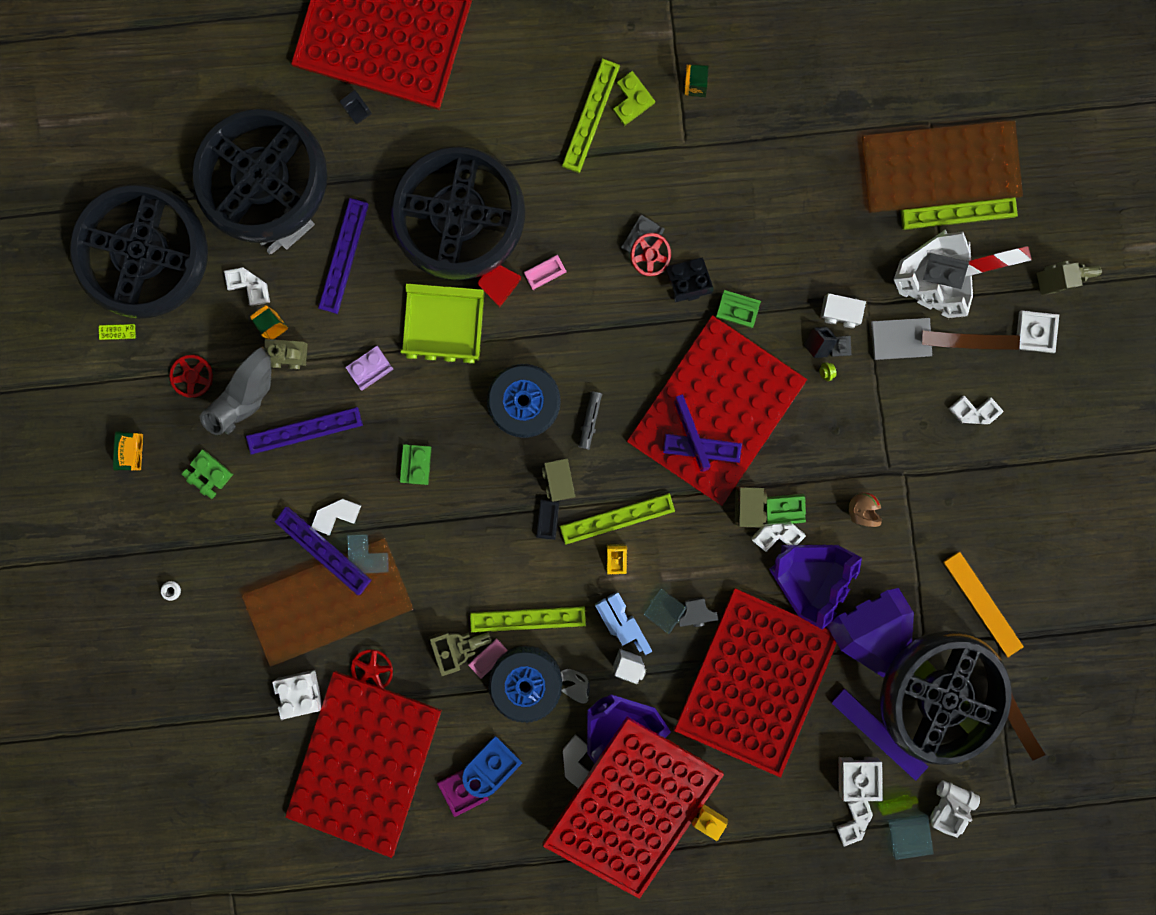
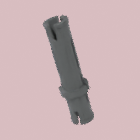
M590 391L584 424L580 429L582 433L578 445L579 448L590 450L593 433L596 432L594 428L602 393Z

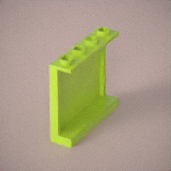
M406 284L407 301L403 350H401V353L409 359L425 356V360H436V357L444 358V361L447 362L463 359V363L474 364L475 360L479 361L484 290Z

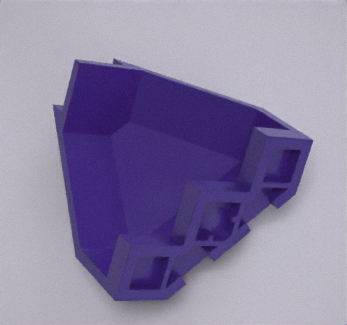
M782 545L781 554L777 556L775 564L769 570L797 615L823 630L834 620L837 614L834 612L839 602L843 603L850 591L848 585L852 577L854 579L857 578L860 572L862 557L839 545Z
M896 588L881 593L880 597L873 601L869 599L856 606V609L848 614L845 612L839 615L827 627L841 651L884 678L894 658L904 647L912 642L914 612L900 589Z
M609 695L599 699L588 709L587 754L595 764L626 717L633 719L664 738L671 731L655 708Z

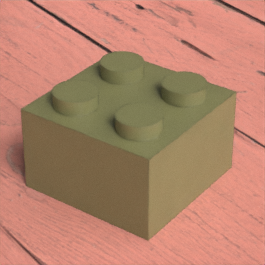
M568 459L545 463L542 472L544 479H548L549 486H546L547 497L552 498V502L575 497Z
M735 487L734 525L739 527H763V523H766L767 518L766 511H763V505L767 503V492H764V488Z

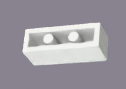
M619 649L613 665L615 676L638 684L639 679L642 680L646 672L641 656Z

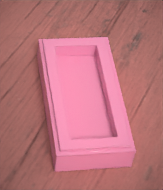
M556 255L525 271L524 275L532 290L563 275L566 273V270L560 258Z
M496 638L468 665L481 679L508 650Z

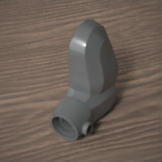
M264 347L259 348L246 359L235 372L225 391L201 413L200 421L203 427L211 434L221 435L225 432L229 435L235 429V423L250 417L259 409L261 401L270 390L271 356Z

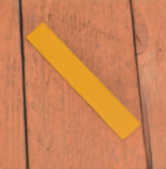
M958 551L944 560L943 564L1004 655L1010 657L1022 649L1024 646L961 552Z

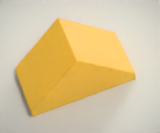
M607 545V574H626L627 545Z

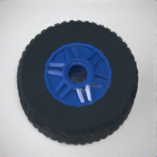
M530 364L509 366L496 375L489 386L487 394L489 415L493 422L509 435L521 438L537 436L554 423L560 410L561 401L558 386L549 373L538 366ZM523 396L529 398V403L525 406L519 405V399Z
M518 646L517 648L510 649L496 661L491 670L488 683L490 698L496 709L500 711L499 713L508 719L521 723L538 721L550 714L560 699L562 676L559 666L550 654L534 646ZM527 681L530 683V686L525 687L521 682Z

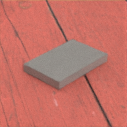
M930 318L871 322L874 360L932 356V346L922 345V331H931Z

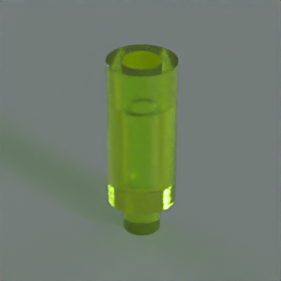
M904 795L878 802L881 815L886 816L912 809V805L918 804V799L916 796L909 797V795Z

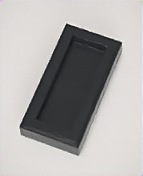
M540 500L536 538L556 539L559 511L558 501Z

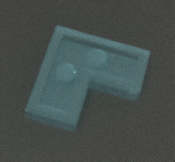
M368 534L347 535L348 560L363 573L389 572L388 552L369 553Z

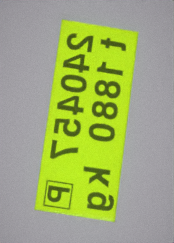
M135 324L99 325V340L136 339Z

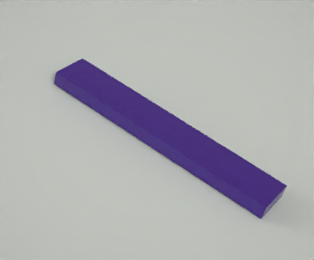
M349 198L318 309L335 314L339 312L368 210V203Z
M356 407L246 436L250 454L252 455L363 426L359 408Z
M289 507L283 509L275 523L355 594L361 595L371 582V579Z
M844 688L830 701L915 781L928 768L924 762L909 756L901 750L888 734L886 727Z

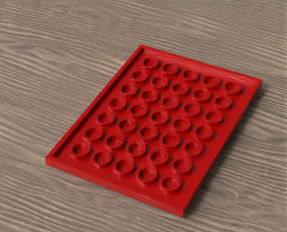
M310 0L292 66L440 110L472 0Z
M712 315L627 442L722 506L808 379ZM683 394L700 438L742 443L740 463L708 459L710 468L707 471L701 472L695 457L663 453L665 434L687 436L674 404L676 396Z
M734 588L674 731L781 778L837 644L829 629L824 628L822 630L797 615Z
M337 671L333 672L285 818L392 858L442 710Z
M626 717L542 842L543 847L640 899L724 776V773L647 727Z

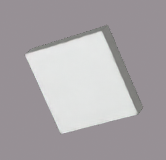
M1019 311L1017 335H1020V350L1055 353L1059 315Z

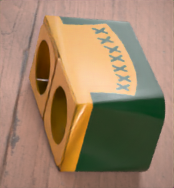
M687 64L685 95L706 98L709 65Z
M267 305L250 316L260 334L267 339L273 340L288 329L278 313Z
M123 431L115 432L114 470H141L143 434Z

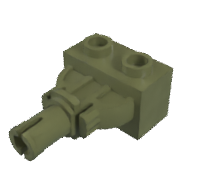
M1069 261L1057 263V267L1056 265L1044 267L1045 271L1038 272L1037 277L1041 295H1047L1083 286L1082 282L1087 281L1088 278L1100 276L1102 269L1099 265L1086 267L1084 264H1070Z
M265 339L264 348L271 356L272 368H281V365H288L289 369H300V366H306L307 343Z
M447 631L430 636L429 640L441 676L459 671V666L465 663L468 657L475 655L474 649L489 643L491 644L489 632L475 637H470L469 633L463 635L458 633L449 634Z

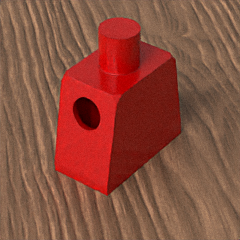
M500 265L491 272L480 276L481 279L477 284L498 307H501L522 278L520 275Z

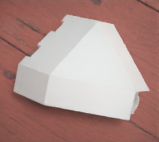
M945 229L900 260L894 282L899 294L905 297L909 295L917 299V303L929 309L935 308L941 311V315L947 318L968 316L973 298L972 275L965 277L962 289L923 280L931 253L971 261L970 241H966L964 232L947 234Z

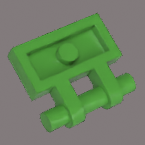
M202 450L190 464L196 470L191 473L186 469L182 473L190 485H195L200 489L201 494L207 495L210 499H213L216 495L212 490L214 485L222 489L233 476L231 471L205 450ZM201 474L209 480L207 484L198 479Z

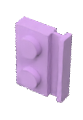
M378 346L345 367L362 391L393 370V367Z

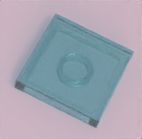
M927 815L889 820L893 853L896 860L934 854Z

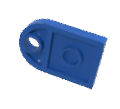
M494 736L465 766L462 774L464 787L475 797H488L522 764V761ZM474 779L480 781V787L476 790L469 787L470 782Z

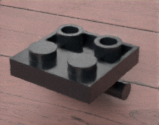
M703 257L666 266L675 303L684 300L700 299V296L713 292V285Z

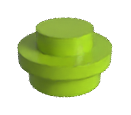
M822 363L819 370L820 376L825 381H831L836 377V368L832 363Z

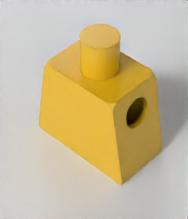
M704 804L699 811V817L697 818L696 815L692 825L715 841H718L728 824V819Z

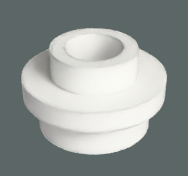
M169 581L162 585L161 595L164 599L171 601L180 596L181 588L178 583ZM170 587H172V588L174 589V593H173V594H170V593H169V588H170Z

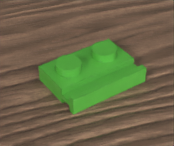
M724 290L716 318L753 328L761 301Z
M403 444L400 483L429 485L432 447Z
M804 494L767 497V524L791 522L792 524L806 523Z

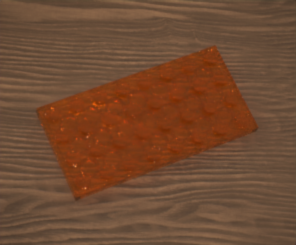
M1015 120L873 134L862 137L870 213L1013 197L1021 198L1023 196Z
M386 538L344 554L348 560L371 579V582L361 595L355 594L323 564L242 595L270 667L414 609Z

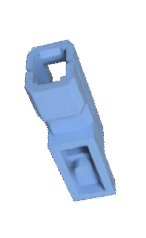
M618 591L607 598L621 624H619L605 598L595 604L611 635L619 638L622 646L637 639L634 643L639 652L644 651L645 655L652 652L633 615L627 618L624 612L626 605Z

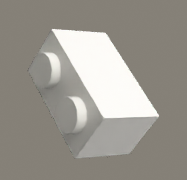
M828 293L824 296L820 318L825 319V322L829 324L840 322L844 323V327L855 328V326L862 323L866 301Z

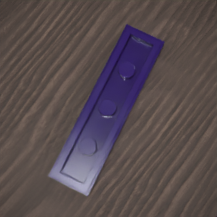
M683 394L676 396L674 404L701 472L707 471L710 468V463Z
M665 434L663 453L695 457L687 436ZM700 438L708 459L740 463L742 443Z

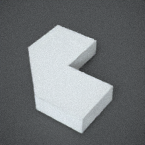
M237 268L224 271L227 290L247 288L250 306L270 303L267 284L248 270Z
M965 396L959 398L948 408L960 423L990 424L1004 412L991 397L977 409Z
M345 499L330 504L317 511L312 528L330 535L336 518L354 524L361 505Z
M791 522L764 524L751 539L766 552L778 539H781L787 545H798L806 535Z
M575 734L563 748L565 778L579 788L590 771L579 763V760L587 752V744Z
M868 801L847 802L853 820L836 826L843 846L862 840L865 829L873 816Z

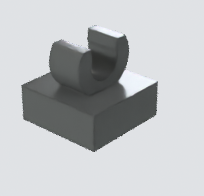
M851 336L837 337L838 341L831 351V357L851 356Z

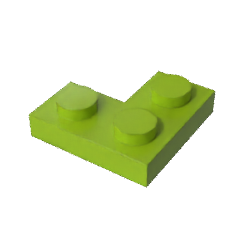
M633 71L617 82L618 87L627 99L615 107L613 111L625 126L655 104V100Z

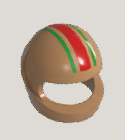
M870 493L855 495L849 503L851 521L870 527L881 525L882 518L875 513V510L881 509V504L877 497Z

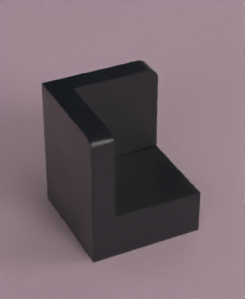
M356 90L340 101L355 124H359L372 114Z
M828 327L813 328L804 347L814 358L828 357L838 339Z

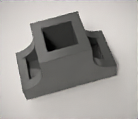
M703 597L684 600V613L677 617L680 627L687 625L700 627L704 626V622L718 620L717 612L707 609Z

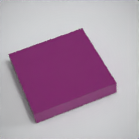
M464 769L437 782L454 817L489 800V797H475L465 789L462 781ZM477 779L472 780L469 787L473 790L478 789L480 781Z

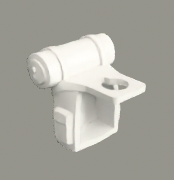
M942 780L937 786V795L942 798L930 816L931 825L945 834L958 838L960 834H963L968 823L972 821L970 812L971 810H976L979 806L980 796L972 791L955 786L951 782Z

